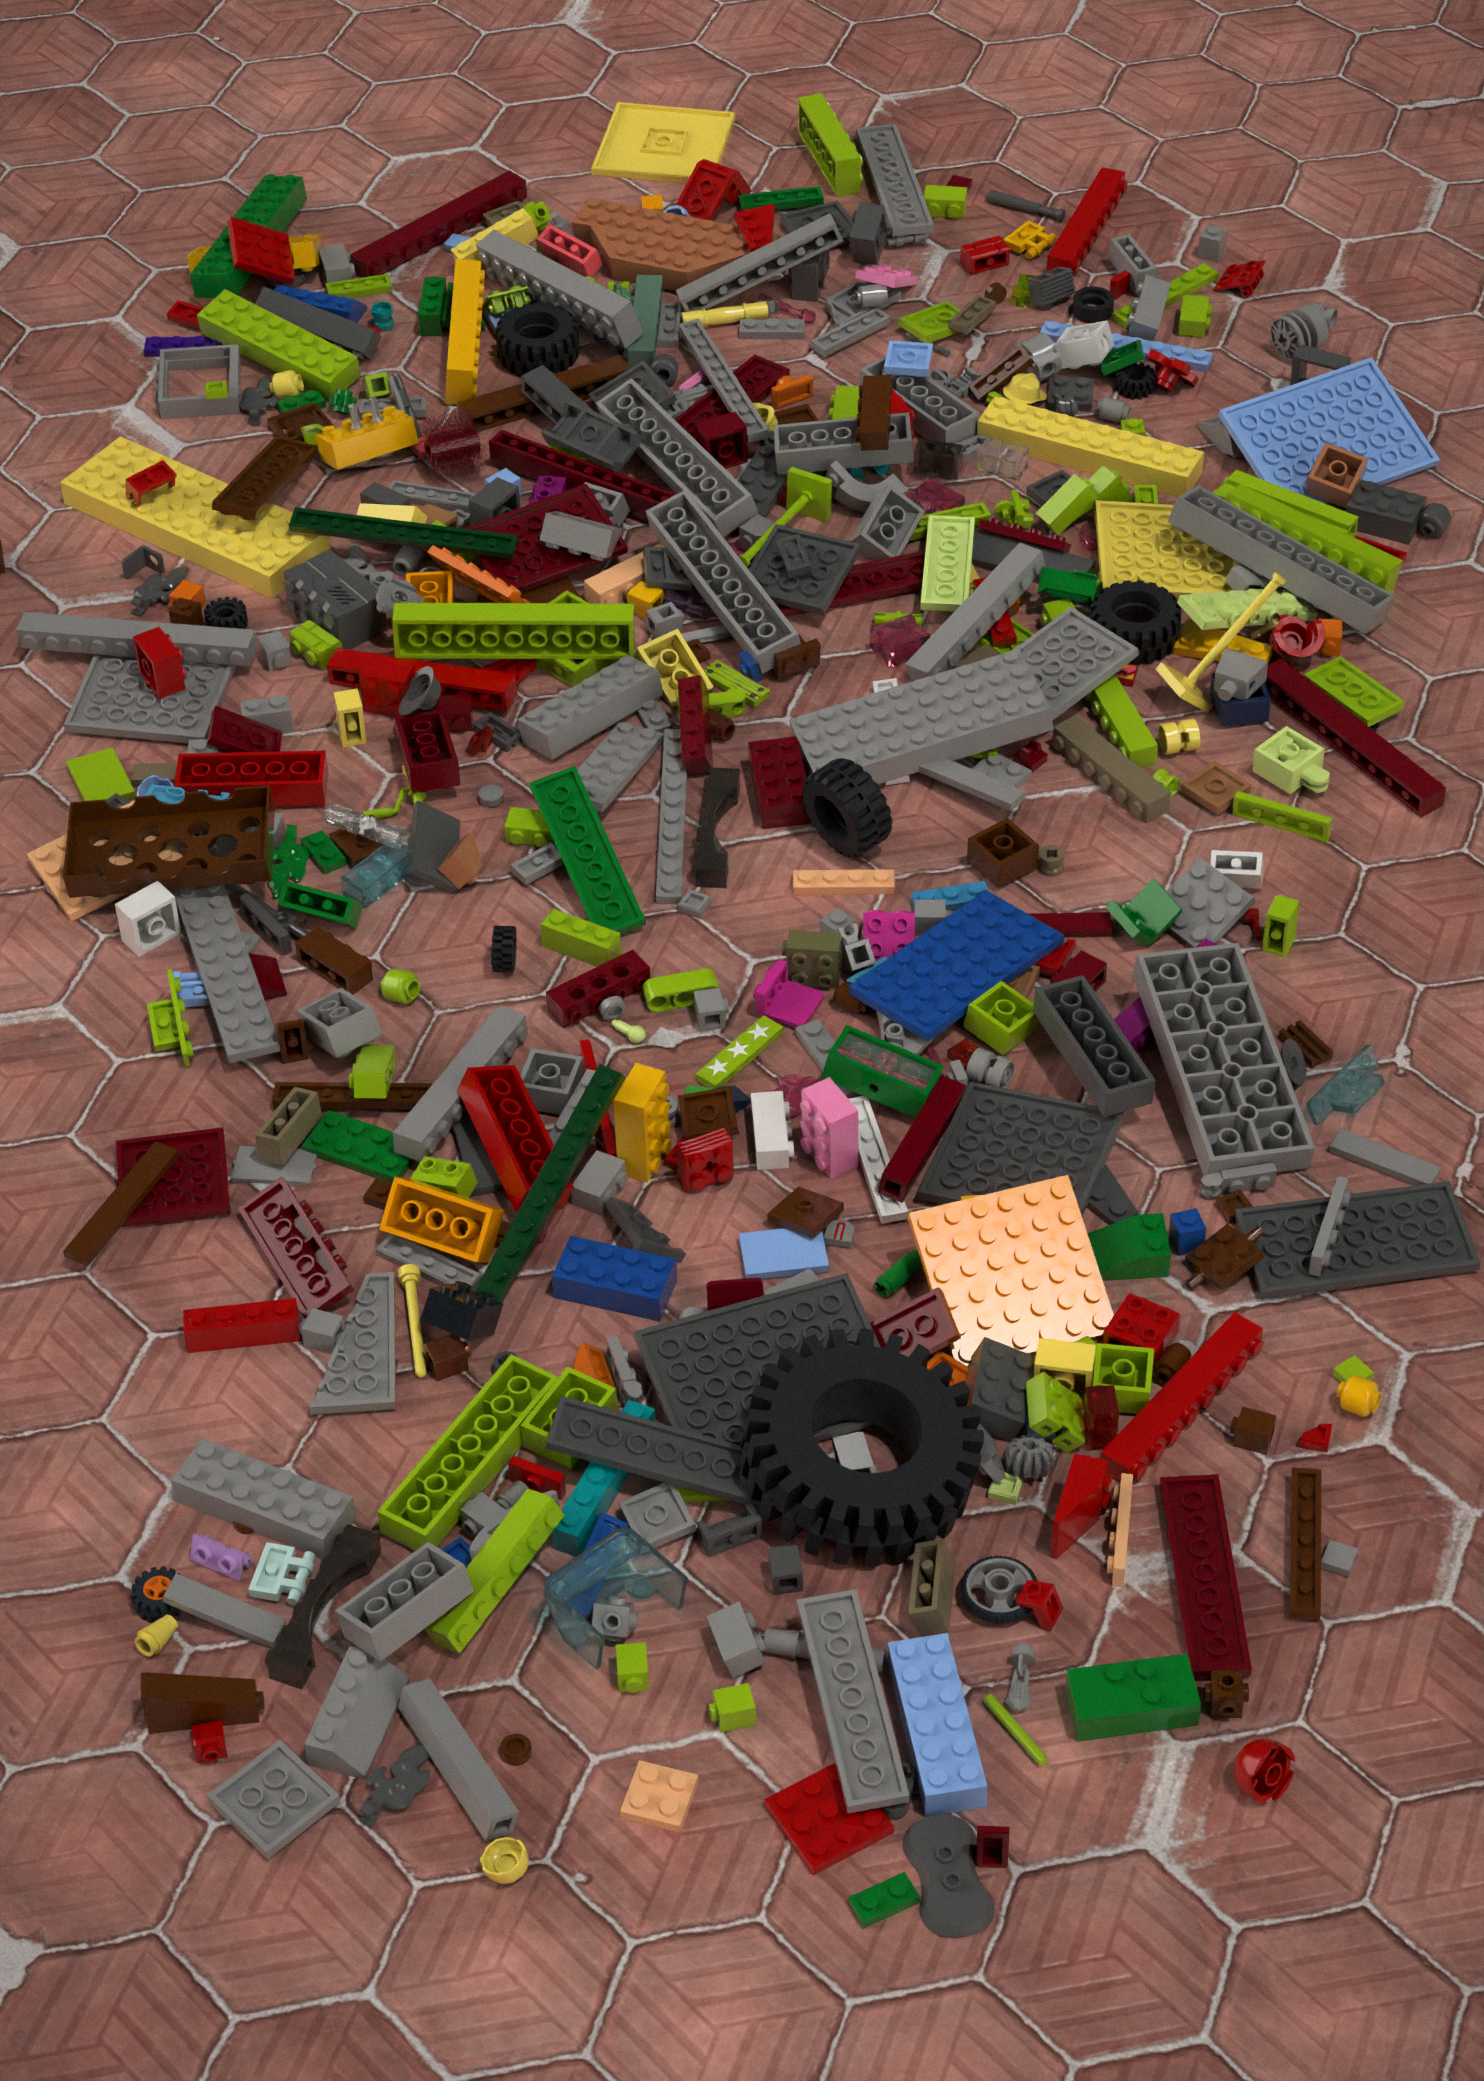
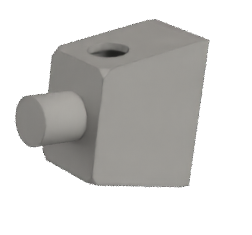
M1225 648L1215 672L1214 689L1218 692L1219 698L1224 701L1230 700L1231 697L1241 700L1248 699L1266 681L1268 661Z

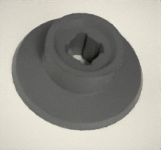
M1287 1039L1279 1053L1289 1079L1294 1084L1302 1085L1307 1074L1305 1059L1298 1044L1292 1039Z

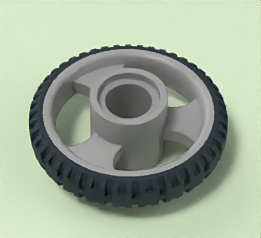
M1007 1556L985 1557V1559L982 1558L973 1563L964 1573L961 1580V1598L968 1611L983 1621L986 1620L993 1624L995 1622L997 1624L1013 1623L1022 1619L1023 1616H1027L1033 1610V1608L1021 1606L1010 1608L1014 1602V1591L1018 1588H1023L1026 1581H1037L1032 1570L1024 1563H1021L1020 1560ZM972 1588L984 1590V1601L989 1608L976 1601L971 1592Z

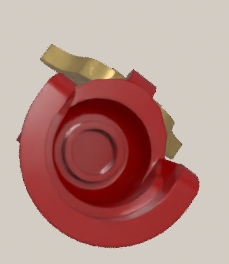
M1288 614L1280 615L1278 620H1274L1250 633L1251 640L1260 637H1267L1268 633L1273 631L1269 635L1272 648L1283 656L1288 655L1291 658L1297 659L1316 653L1321 648L1325 638V630L1321 620L1312 621L1307 625L1298 616H1289Z

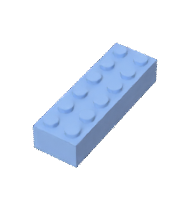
M948 1633L888 1642L887 1664L912 1766L916 1771V1782L925 1817L987 1807V1782Z

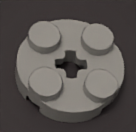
M392 579L391 582L387 583L386 581L382 582L376 592L377 610L393 617L394 603H424L422 595L419 598L416 593L417 589L412 584L400 579Z

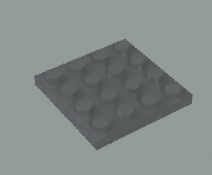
M775 524L749 571L775 604L825 615L860 554L861 545ZM799 534L810 561L812 572L789 578L777 545V539Z

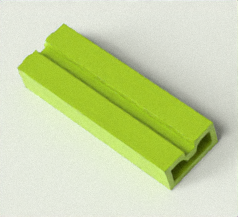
M1235 470L1230 477H1226L1223 484L1213 491L1215 495L1226 500L1228 493L1242 484L1352 537H1355L1357 533L1358 516L1239 470Z

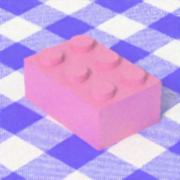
M830 1077L802 1089V1102H800L802 1121H800V1125L802 1128L801 1146L804 1152L814 1158L819 1170L824 1171L830 1179L858 1167L857 1108Z

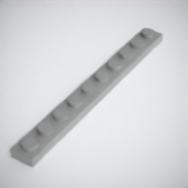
M696 319L678 324L680 334L730 413L736 412L746 424L748 443L770 437L768 427L700 320Z
M664 729L656 904H678L682 899L687 770L682 762L680 729Z

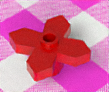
M1150 349L1147 359L1155 364L1154 368L1158 372L1155 377V385L1171 392L1179 380L1195 387L1199 378L1196 374L1190 372L1191 367L1188 363L1174 357L1168 358L1164 354Z

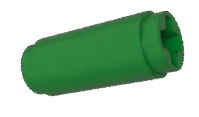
M912 1250L906 1253L874 1282V1288L880 1296L887 1298L893 1295L923 1269L919 1252Z

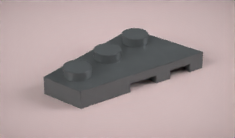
M1105 1163L1087 1208L1111 1225L1138 1215V1211Z
M610 1197L606 1208L611 1213L613 1221L618 1223L623 1230V1235L629 1238L634 1250L675 1258L677 1262H682L686 1253L681 1248L671 1247L668 1244L670 1238L664 1233L651 1228L653 1222L632 1203Z

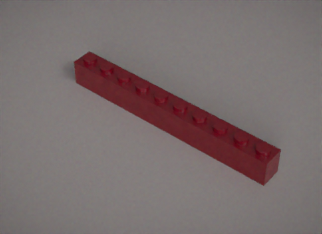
M509 170L350 254L355 274L361 278L383 275L447 241L453 233L460 234L483 222V213L526 199V180Z
M500 430L489 441L490 463L537 481L539 476L566 477L567 490L587 482L622 493L630 509L628 515L647 522L646 510L676 495L675 493L504 430Z
M1279 659L1268 665L1267 678L1264 683L1270 698L1421 818L1444 805L1446 787L1440 781L1432 777L1423 768L1409 759L1408 756L1396 749L1390 742H1387L1284 660Z

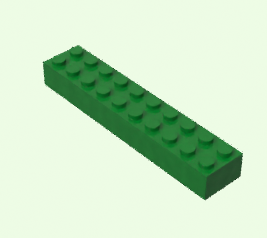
M268 174L264 176L234 217L275 231L284 232L307 200L303 176H294L292 174L285 176ZM228 225L190 274L195 298H216L224 289L238 295L253 274L233 266Z

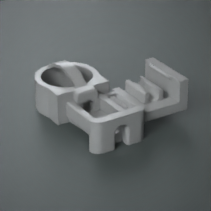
M968 366L965 367L963 376L960 375L959 379L955 378V380L954 376L944 369L932 370L928 377L959 399L961 397L963 399L968 397L969 385L981 376Z

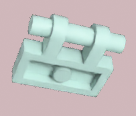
M266 1542L248 1589L249 1596L279 1601L281 1593L284 1592L289 1594L287 1603L297 1606L300 1598L305 1595L307 1578L314 1571L315 1565L313 1562L315 1554L306 1551L303 1558L295 1557V1547ZM289 1571L297 1572L294 1580L287 1579Z

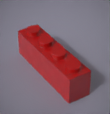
M296 1298L183 1310V1328L188 1353L301 1341Z

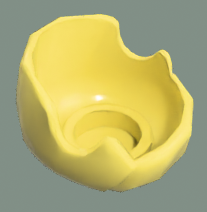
M505 1837L495 1839L490 1843L480 1858L483 1872L491 1881L499 1884L514 1883L524 1875L528 1868L529 1857L521 1840Z

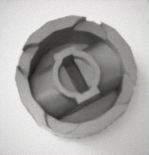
M1044 332L1014 345L1015 349L1021 344L1034 361L1022 373H1033L1038 381L1041 382L1061 371L1062 362L1059 352L1054 353L1052 348L1055 347V344Z

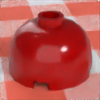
M1269 1738L1253 1740L1246 1744L1236 1756L1234 1779L1240 1790L1250 1798L1262 1804H1268L1266 1801L1270 1797L1276 1801L1288 1789L1293 1779L1294 1771L1290 1770L1291 1760L1295 1762V1756L1289 1747Z

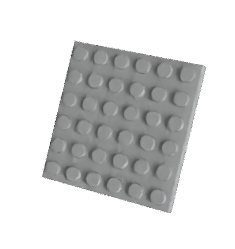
M94 654L65 720V732L189 743V740L208 739L211 712L215 706H221L236 665L181 661L187 676L184 679L186 689L159 699L140 675L137 657Z

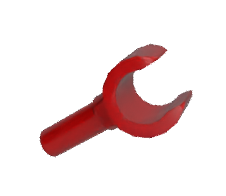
M1249 908L1244 914V923H1252L1257 940H1262L1263 936L1259 926V909Z

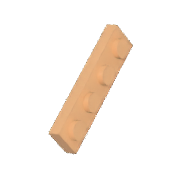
M894 869L793 870V895L895 894Z
M1121 1473V1484L1114 1485L1113 1502L1119 1503V1507L1112 1508L1111 1526H1117L1116 1532H1110L1109 1550H1115L1114 1556L1108 1555L1107 1574H1113L1112 1586L1124 1587L1133 1474Z

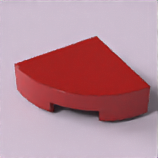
M1319 1424L1316 1428L1305 1431L1300 1437L1299 1448L1327 1453L1332 1424Z

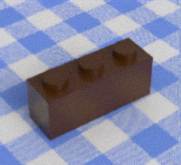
M318 926L295 942L297 960L339 989L343 988L354 995L373 980L372 963L366 956L360 955L348 944H343L331 933L325 932Z

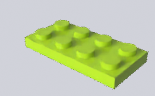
M1342 656L1304 674L1305 678H1308L1310 682L1341 704L1354 716L1358 717L1368 727L1404 709V700Z

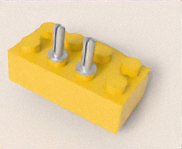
M372 397L369 398L371 412L362 415L363 420L360 421L356 404H349L348 408L351 419L344 420L342 422L343 427L335 429L333 425L326 426L321 429V434L315 435L321 461L339 470L348 466L364 465L372 458H385L392 455L394 451L418 444L414 419L405 414L404 410H397L395 406L383 408V414H380L377 399Z

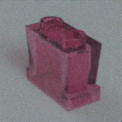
M912 614L870 628V648L874 652H880L888 668L907 662L930 638V634L916 624V618Z

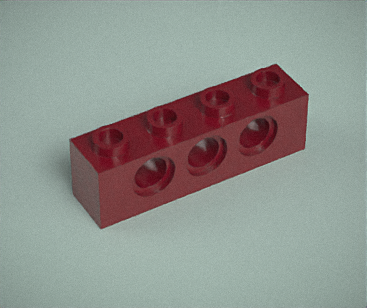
M632 949L546 991L547 1011L563 1028H566L599 1012L600 1004L609 997L619 996L624 999L642 991L643 984L648 979H651L650 967Z

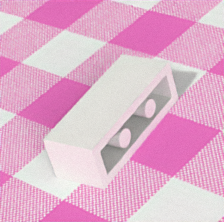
M783 1091L751 1093V1115L757 1170L789 1168V1157H794L793 1141H788V1137H792L791 1121H786V1118L790 1117L789 1101L784 1102Z

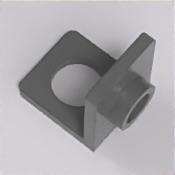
M145 545L140 546L122 560L124 578L129 579L145 566L161 574L164 573L162 554ZM150 555L155 557V559L158 562V565L153 563V561L150 558Z

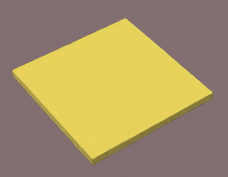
M617 102L592 165L591 174L687 183L697 162L706 159L720 164L736 119L735 113Z

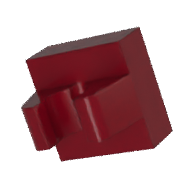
M1032 739L1030 743L1022 746L1018 752L1013 754V761L1034 772L1047 762L1048 754L1042 751L1040 743Z

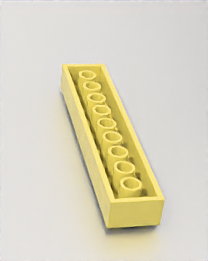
M995 396L977 421V435L987 436L992 447L1095 474L1104 465L1108 470L1115 469L1122 476L1121 480L1125 483L1132 485H1157V492L1176 497L1192 489L1203 471L1204 452L1194 448H1187L1172 442L1161 441L1149 436L1116 429L1108 425L1071 417L1067 414H1060L1044 408L1011 401L1003 397Z

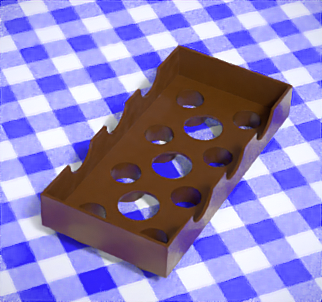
M270 785L235 788L233 796L223 800L213 799L205 791L185 792L184 799L175 804L163 803L155 795L135 797V802L127 808L113 807L105 799L70 802L63 880L69 898L102 897L109 894L133 893L142 890L156 881L161 883L167 890L180 888L200 889L206 886L239 883L248 885L256 882L271 881L275 803ZM250 827H257V828H258V829L255 830L254 832H251V833H243V831H244L245 829H247V828H250ZM198 832H208L202 837H193ZM149 836H158L153 841H143ZM231 836L238 842L236 850L224 857L214 856L210 854L208 849L216 843L217 837ZM109 840L107 843L103 845H94L97 841ZM180 840L187 845L186 854L178 860L166 861L158 855V853L165 849L168 841ZM129 844L137 849L136 858L126 865H115L108 860L116 852L119 845Z

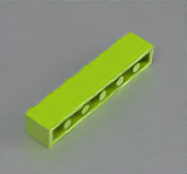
M528 1488L467 1566L466 1570L474 1592L424 1629L436 1645L459 1654L462 1652L565 1516L553 1497Z

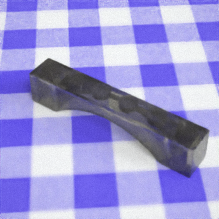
M710 767L709 777L704 778V792H707V794H702L701 808L704 811L700 810L699 825H702V827H697L696 839L699 844H695L694 859H697V862H692V877H696V887L727 888L729 874L728 852L716 838L715 830L721 818L738 804L740 769Z
M347 1524L343 1532L335 1537L333 1549L328 1556L322 1559L317 1576L309 1581L304 1598L301 1602H297L290 1622L282 1627L277 1644L274 1648H270L266 1655L265 1664L268 1668L269 1679L301 1690L303 1689L316 1667L312 1638L318 1618L329 1601L338 1592L352 1582L369 1575L382 1553L379 1534Z

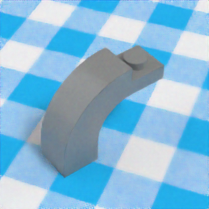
M837 460L829 466L826 478L832 479V486L837 488L834 498L844 506L862 513L867 511L876 493L888 484H891L905 496L909 490L894 474L877 484L861 483L855 480Z

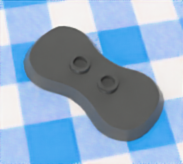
M937 1815L917 1821L907 1829L903 1840L905 1854L917 1870L922 1883L920 1901L922 1921L936 1935L951 1938L969 1936L984 1930L992 1922L995 1911L993 1898L980 1881L975 1869L977 1843L975 1832L966 1821L953 1815Z

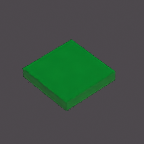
M1136 340L1110 351L1100 364L1103 375L1144 360L1145 355L1141 340Z

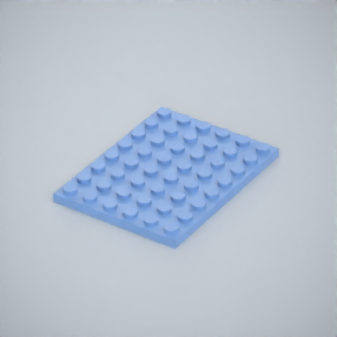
M1372 357L1221 409L1218 414L1258 478L1327 505L1331 504V502L1305 493L1308 476L1326 442L1368 458L1366 473L1362 480L1380 485L1434 467L1440 461Z

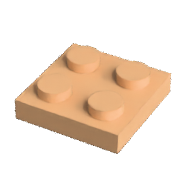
M639 1760L620 1809V1818L680 1833L699 1782L698 1775Z

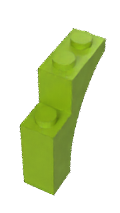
M1102 465L1089 480L1086 477L1080 479L1074 473L1036 514L1056 535H1060L1077 518L1094 509L1096 500L1132 502L1134 498L1129 493L1131 488L1121 480L1122 476L1115 469L1108 470Z

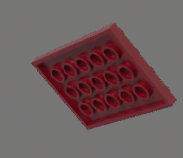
M587 483L464 528L518 535L519 542L513 560L480 555L475 556L482 568L495 579L497 577L502 579L508 587L513 585L521 593L628 553V546L620 535L611 557L603 558V561L589 558L590 554L581 552V555L567 552L568 548L559 546V549L545 546L546 542L540 541L545 515L548 512L559 511L614 526Z

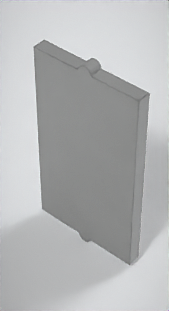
M239 1146L236 1160L232 1162L234 1168L231 1181L272 1184L282 1176L289 1185L311 1186L313 1173L317 1170V1156L302 1149H296L286 1163L281 1166L259 1160L257 1147Z

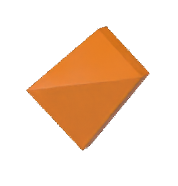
M583 1342L579 1346L573 1369L616 1388L604 1350Z

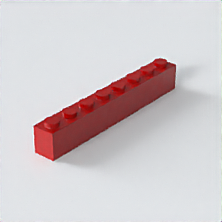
M1105 167L1100 169L1047 256V271L1057 267L1072 269V274L1075 271L1078 272L1081 261L1086 259L1087 251L1092 249L1096 237H1099L1102 226H1106L1108 216L1113 214L1114 206L1119 204L1122 193H1125L1127 190L1126 172Z
M342 648L335 650L326 665L329 682L333 685L360 689L359 673L369 656L412 664L415 667V674L425 666L431 667L434 670V678L441 684L440 695L471 694L472 706L508 711L517 695L515 674L409 658H395V656Z
M1236 1312L1224 1322L1101 1451L1100 1459L1109 1461L1108 1473L1113 1474V1479L1121 1483V1473L1133 1474V1482L1136 1479L1140 1480L1144 1476L1147 1467L1153 1461L1157 1462L1160 1459L1164 1449L1170 1443L1174 1444L1186 1425L1191 1426L1202 1408L1210 1406L1218 1391L1226 1389L1234 1374L1242 1372L1250 1357L1258 1355L1263 1347L1262 1327Z

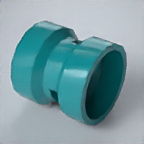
M388 302L373 304L371 307V313L374 317L372 321L373 327H378L380 332L391 330L394 327L392 305Z

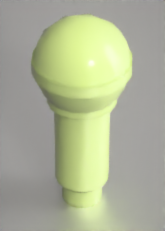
M616 1019L612 1021L611 1025L616 1030L626 1034L631 1042L640 1043L644 1040L646 1034L642 1026H631Z

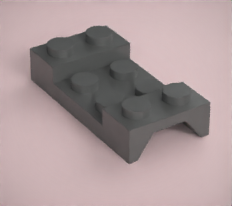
M569 399L564 402L563 416L553 429H543L541 432L546 443L563 451L567 448L595 461L599 466L618 473L642 443L638 431Z

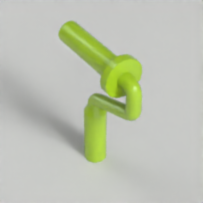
M410 787L402 788L395 808L387 807L363 811L364 817L371 814L376 819L391 817L399 812L406 793H409V799L415 804L417 800L423 803V800L426 798V792L412 793Z

